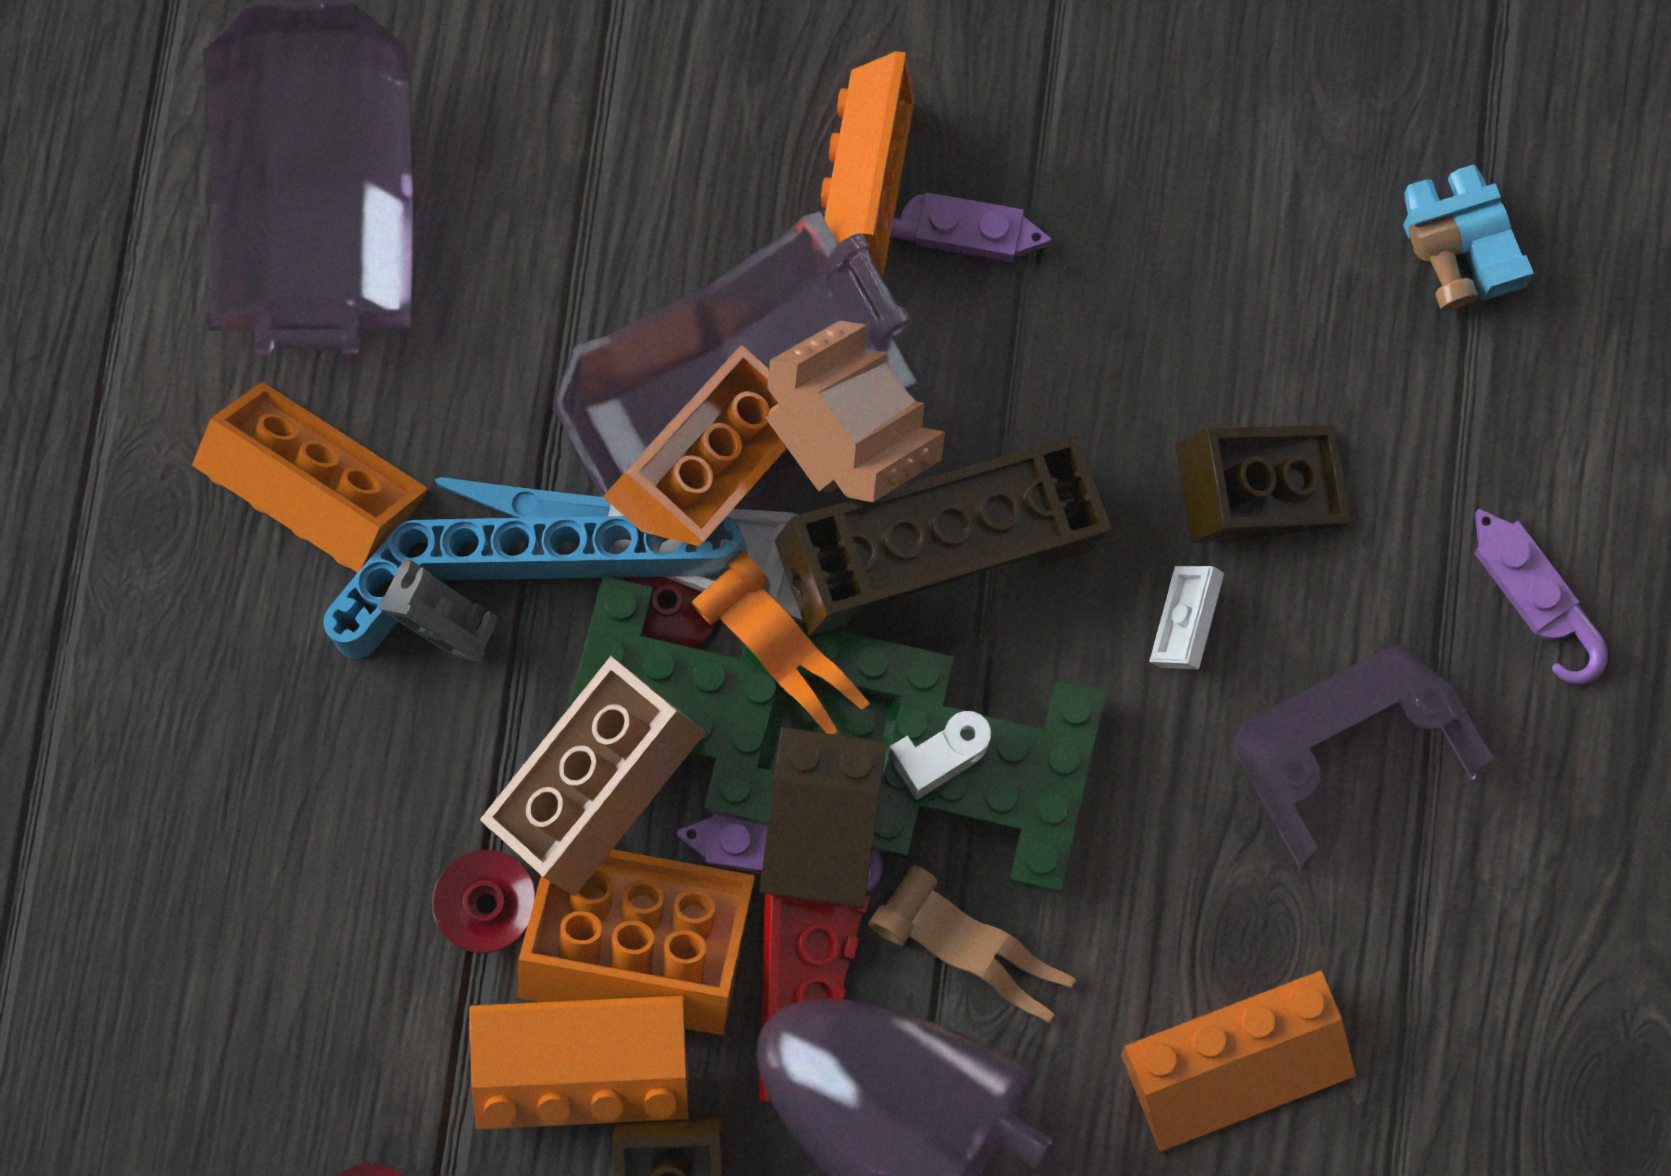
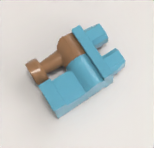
M1476 165L1458 169L1450 174L1448 181L1454 194L1453 197L1439 200L1432 179L1422 180L1407 186L1404 196L1408 216L1403 226L1407 237L1411 238L1417 257L1426 262H1431L1442 284L1435 293L1441 311L1461 308L1474 302L1479 297L1473 280L1461 278L1455 255L1462 253L1466 255L1483 301L1526 287L1534 274L1527 256H1522L1511 230L1507 212L1499 200L1501 196L1496 183L1487 186Z

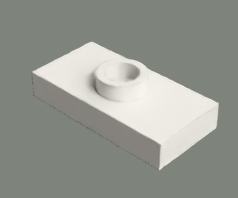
M1175 566L1150 663L1160 668L1199 669L1224 572L1213 566Z

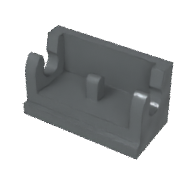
M403 559L378 608L452 657L476 662L482 661L485 655L483 651L497 623L496 615L487 611L482 618L485 608L473 603L432 576L429 571L423 567L420 568L417 563L408 559ZM481 619H482L481 625H480L479 628L476 630L477 625L481 622Z

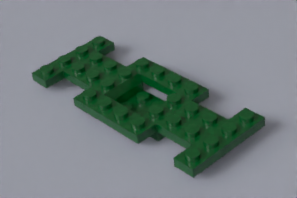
M603 576L569 707L609 657L612 656L706 732L688 754L689 756L715 762L704 805V812L768 826L782 727L825 733L824 730L805 708L778 684L746 645H744L741 659L643 637L654 593L653 587ZM794 620L808 637L804 623ZM837 629L809 636V640L816 648L833 662L859 691L892 699L891 703L865 697L870 704L862 711L840 691L808 684L839 731L836 735L887 742L872 851L907 859L919 810L1019 832L1020 837L1009 883L1060 895L1106 691L1055 680L1044 729L982 715L987 720L991 729L990 741L985 755L977 763L916 800L889 760L890 746L906 736L910 738L915 747L919 746L941 731H944L948 721L955 714L963 711L943 706L954 663V656ZM801 665L797 668L805 679L830 684Z

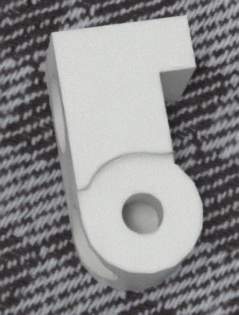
M962 711L955 714L948 721L944 731H941L917 747L914 746L908 736L890 746L888 758L914 798L918 800L977 763L986 753L991 729L987 720L982 715L973 711Z

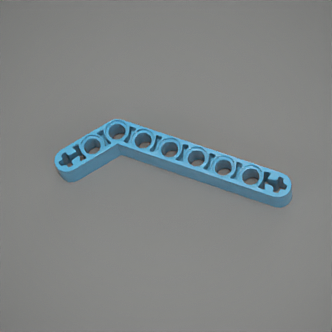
M625 516L410 520L403 522L394 529L328 608L324 615L323 624L327 635L344 656L351 659H361L369 656L398 623V621L378 609L384 596L375 597V592L382 584L393 581L403 559L414 561L420 568L423 567L438 580L602 578L603 576L611 578L721 576L729 569L727 563L732 561L742 550L748 554V549L740 527L729 516H726L700 546H697L698 551L696 545L682 542L680 547L671 553L659 551L661 545L669 540L668 538L641 532ZM623 539L631 541L630 546L624 552L619 554L608 553L609 548L616 541ZM572 540L580 542L579 547L573 553L568 555L558 554L559 548L564 543ZM721 540H729L723 543V550H714L720 547ZM471 542L478 543L477 549L471 555L465 557L457 556L458 551L463 545ZM529 542L528 548L522 554L516 556L507 555L508 550L515 543ZM416 544H428L427 549L422 555L414 558L407 557L409 550ZM365 605H368L370 610L373 612L372 614H370L368 610L364 607ZM351 625L353 628H356L357 630L355 632H352L347 628Z

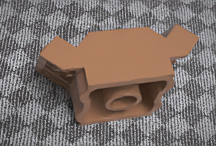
M838 321L770 360L768 390L778 403L770 409L769 415L765 418L818 491L824 490L831 493L840 488L846 497L875 502L942 460L945 431L922 427L925 403L915 401L895 376L887 363L888 352L865 349L867 325Z

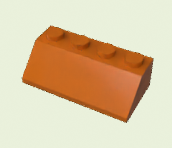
M895 51L851 70L848 89H840L837 115L838 118H843L840 133H832L829 147V160L834 163L832 178H824L821 190V206L826 208L824 223H816L813 233V252L820 254L824 272L877 278L884 277L915 101L906 52Z
M741 344L603 497L641 532L700 546L787 448L765 418L769 415L770 409L778 403L768 390L769 369Z
M264 382L259 383L210 418L192 463L193 467L209 476L214 483L231 490L248 501L259 512L268 514L291 529L299 538L311 542L334 557L339 564L351 568L357 573L394 529L410 518L428 490L423 484Z
M1322 970L1128 1044L1121 1053L1160 1153L1356 1076L1342 1018Z
M683 996L470 1006L471 1087L476 1129L689 1119Z

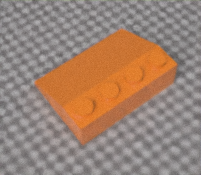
M614 849L611 850L575 897L541 875L518 961L517 998L537 1002L683 996L685 1029L724 1036L755 875Z

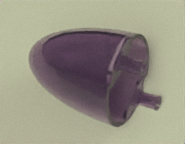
M814 999L799 1001L781 1008L771 1015L763 1025L757 1041V1062L760 1077L768 1097L797 1142L828 1176H982L1001 1146L1028 1162L1033 1168H1036L1040 1159H1043L1054 1138L1049 1135L1046 1136L1018 1118L1033 1089L1037 1074L983 1043L931 1020L887 1006L862 1001Z

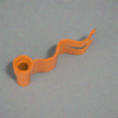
M742 550L732 561L727 563L729 569L691 602L692 605L710 625H713L720 618L753 652L778 684L805 708L824 732L836 735L839 731L810 686L797 670L800 665L830 683L862 711L870 703L848 677L816 648L792 617L762 588L769 582L768 577L755 561Z

